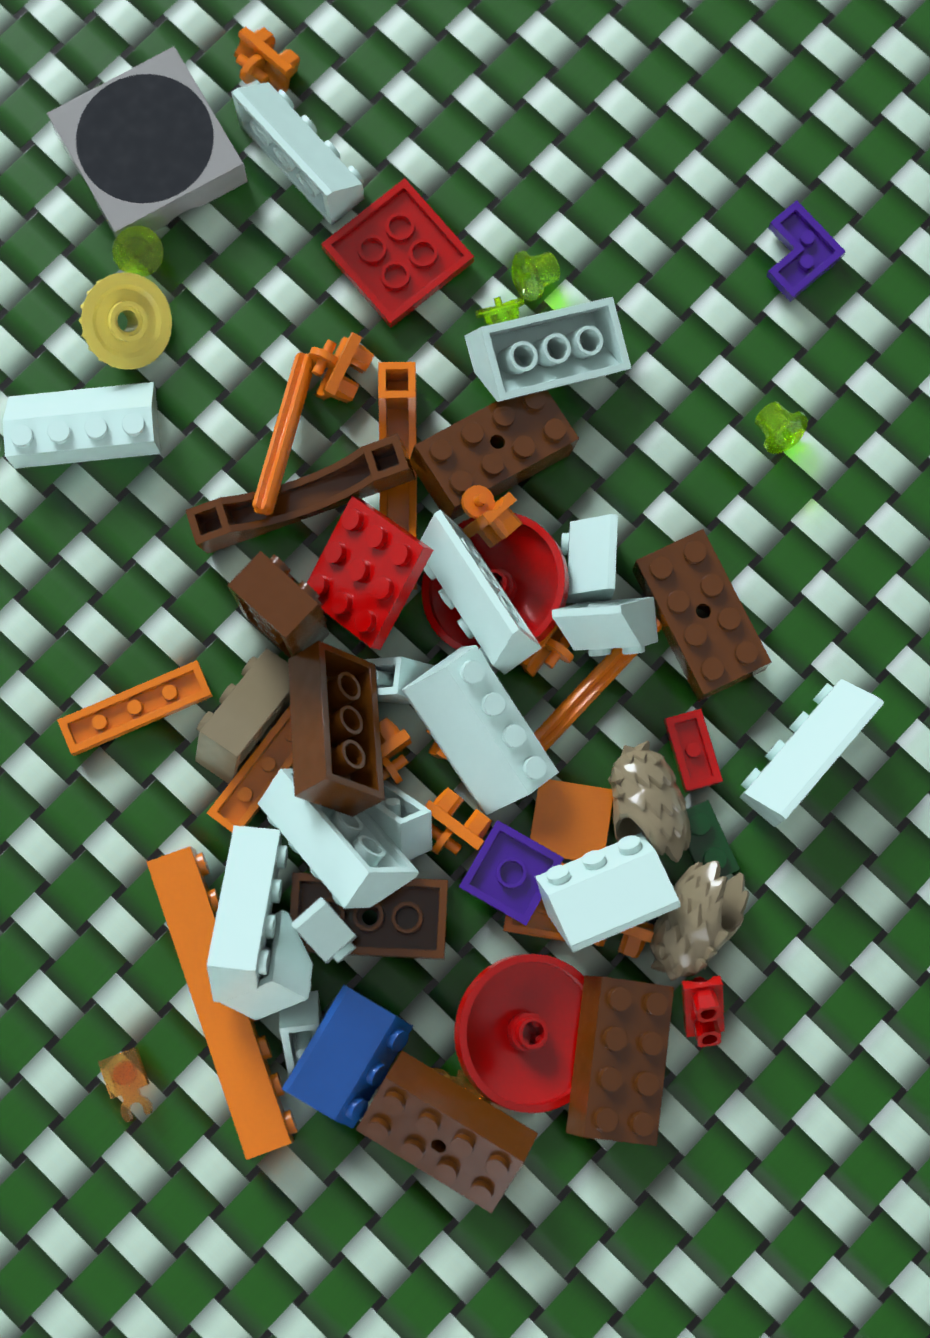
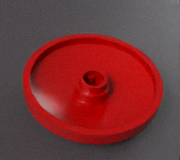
M514 513L522 524L490 548L478 533L473 535L470 540L538 643H540L556 625L552 618V610L565 607L569 591L568 567L563 552L554 538L535 521ZM469 518L459 523L458 526L463 529L475 519ZM424 572L422 579V603L426 617L433 630L445 643L455 650L462 646L476 645L479 649L481 646L475 637L469 639L459 626L457 620L461 618V615L454 607L451 610L439 595L438 591L442 589V586L437 578L431 580Z
M513 955L488 966L467 988L461 999L455 1019L454 1040L456 1053L461 1068L469 1082L490 1102L505 1109L523 1113L547 1112L570 1102L584 976L573 966L548 955Z

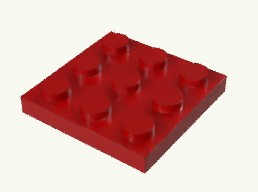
M405 178L321 243L322 250L390 328L474 262L473 254Z
M351 496L307 584L320 596L318 600L322 603L321 608L325 613L370 648L381 650L427 564L433 549L363 499Z

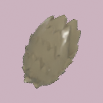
M645 741L636 747L625 745L621 756L613 764L611 776L608 777L613 792L615 837L619 841L626 836L642 833L658 855L662 856L665 852L672 861L678 862L682 857L683 850H687L690 846L691 830L686 811V801L676 784V776L663 755L649 750V741Z
M711 861L705 865L698 862L689 867L673 887L681 907L658 916L655 922L654 935L650 944L655 960L651 968L665 972L670 981H674L681 976H694L702 969H706L711 958L718 953L717 951L736 933L743 923V913L750 894L745 890V876L738 873L729 880L726 876L720 877L719 861Z

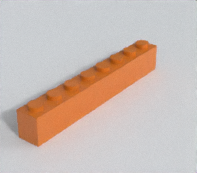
M189 846L147 861L246 1160L293 1143L294 1138L292 1134L298 1132L292 1111H284L279 1096L285 1095V1091L282 1089L283 1084L278 1072L271 1073L267 1059L272 1057V1052L266 1036L259 1037L254 1023L256 1022L255 1020L220 1002H213L207 961L218 910L219 896L215 888L211 890L208 888L205 876L210 874V870L203 852L197 854L196 850Z

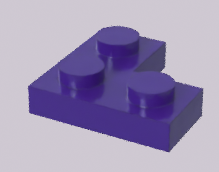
M796 200L769 224L768 229L786 246L790 253L767 272L766 277L791 302L842 259L846 251Z

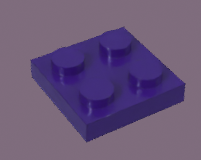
M497 820L459 888L526 926L542 899L535 876L547 872L554 866L561 865L564 858Z

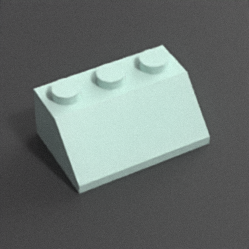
M642 833L626 836L615 844L600 850L590 851L579 859L564 865L554 866L547 872L535 876L546 913L572 952L681 907L656 850Z

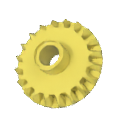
M115 273L97 281L93 288L86 292L87 297L80 305L82 314L79 322L83 331L81 336L86 340L89 346L88 350L93 352L99 361L113 368L130 370L147 366L162 354L170 339L172 316L166 297L152 281L134 273ZM121 312L125 314L128 321L124 331L118 325V316Z

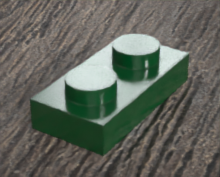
M709 800L686 809L691 830V841L687 850L693 863L701 862L705 865L711 861H719L720 877L740 870Z

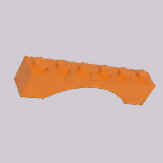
M378 362L379 440L398 434L405 445L410 460L414 445L417 444L416 363ZM413 469L416 480L380 492L379 511L417 538V474ZM417 582L413 590H417Z

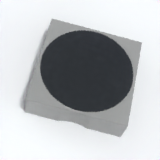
M174 46L47 113L57 136L77 171L86 181L100 211L122 249L168 225L169 222L183 212L203 206L248 182L242 160Z

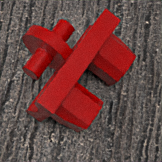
M698 976L691 981H682L686 1037L696 1036L698 1047L719 1045L721 1043V1032L725 1031L721 976H713L709 980Z

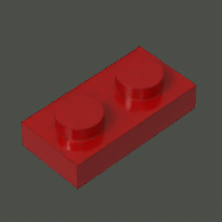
M702 709L665 718L664 724L684 792L721 783L723 779Z

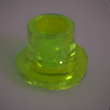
M139 225L128 227L120 232L114 240L112 248L114 261L124 273H134L147 277L157 271L163 260V245L158 235L151 229Z
M521 250L513 257L511 268L513 283L518 293L528 301H535L541 298L544 291L543 288L560 279L558 261L550 252L530 256L526 251Z
M501 297L493 298L495 306L475 311L476 318L484 317L485 323L488 325L518 319L520 314L518 307L523 306L525 301L521 297L502 304Z
M777 401L765 406L755 419V424L765 434L764 449L772 454L784 452L796 445L803 437L808 423L807 417L803 412L789 413Z

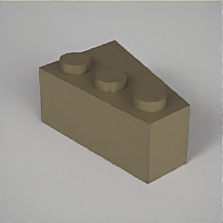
M267 648L259 658L253 656L247 662L241 673L243 678L236 686L231 683L225 689L219 699L221 705L214 713L208 711L196 728L199 731L195 761L228 784L237 774L238 766L248 754L252 755L258 747L256 743L270 726L273 727L290 704L288 662Z

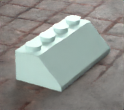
M267 82L239 87L231 92L239 125L331 225L364 200V180L360 173L353 166L347 168L343 164L336 147L329 140L323 142L319 138L313 122L306 115L300 117L295 112L293 102L283 90L277 92Z
M613 297L483 326L465 335L474 373L497 402L632 369Z
M147 382L8 397L3 417L5 457L15 469L161 454L155 383Z
M437 511L420 540L433 549L423 570L431 580L437 578L442 586V589L438 591L439 595L451 610L454 607L461 615V618L457 620L459 626L469 639L475 637L481 646L479 650L491 668L494 666L506 674L542 647L470 538L443 511Z
M476 645L460 647L402 689L404 695L484 815H488L530 795L559 773Z
M843 679L833 687L827 683L813 699L818 705L811 714L808 715L803 711L789 727L794 732L789 740L784 743L779 739L765 755L770 760L761 772L755 767L741 785L746 790L739 798L774 827L786 820L885 703L884 701Z
M280 768L257 803L266 813L270 824L281 831L289 841V847L294 852L300 854L310 866V872L324 883L332 893L333 900L343 908H370L415 879L419 873L366 810L352 817L295 797L293 769Z
M235 825L233 827L207 961L213 1002L222 1003L258 989L260 974L267 975L270 951L265 950L267 938H274L276 915L271 914L273 903H280L282 893V880L277 878L279 869H286L288 859V846L282 845L280 830Z

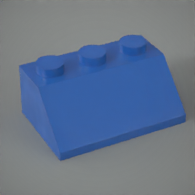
M343 985L282 1089L333 1120L354 1128L357 1121L367 1111L370 1099L377 1087L383 1083L397 1053L405 1047L413 1025Z

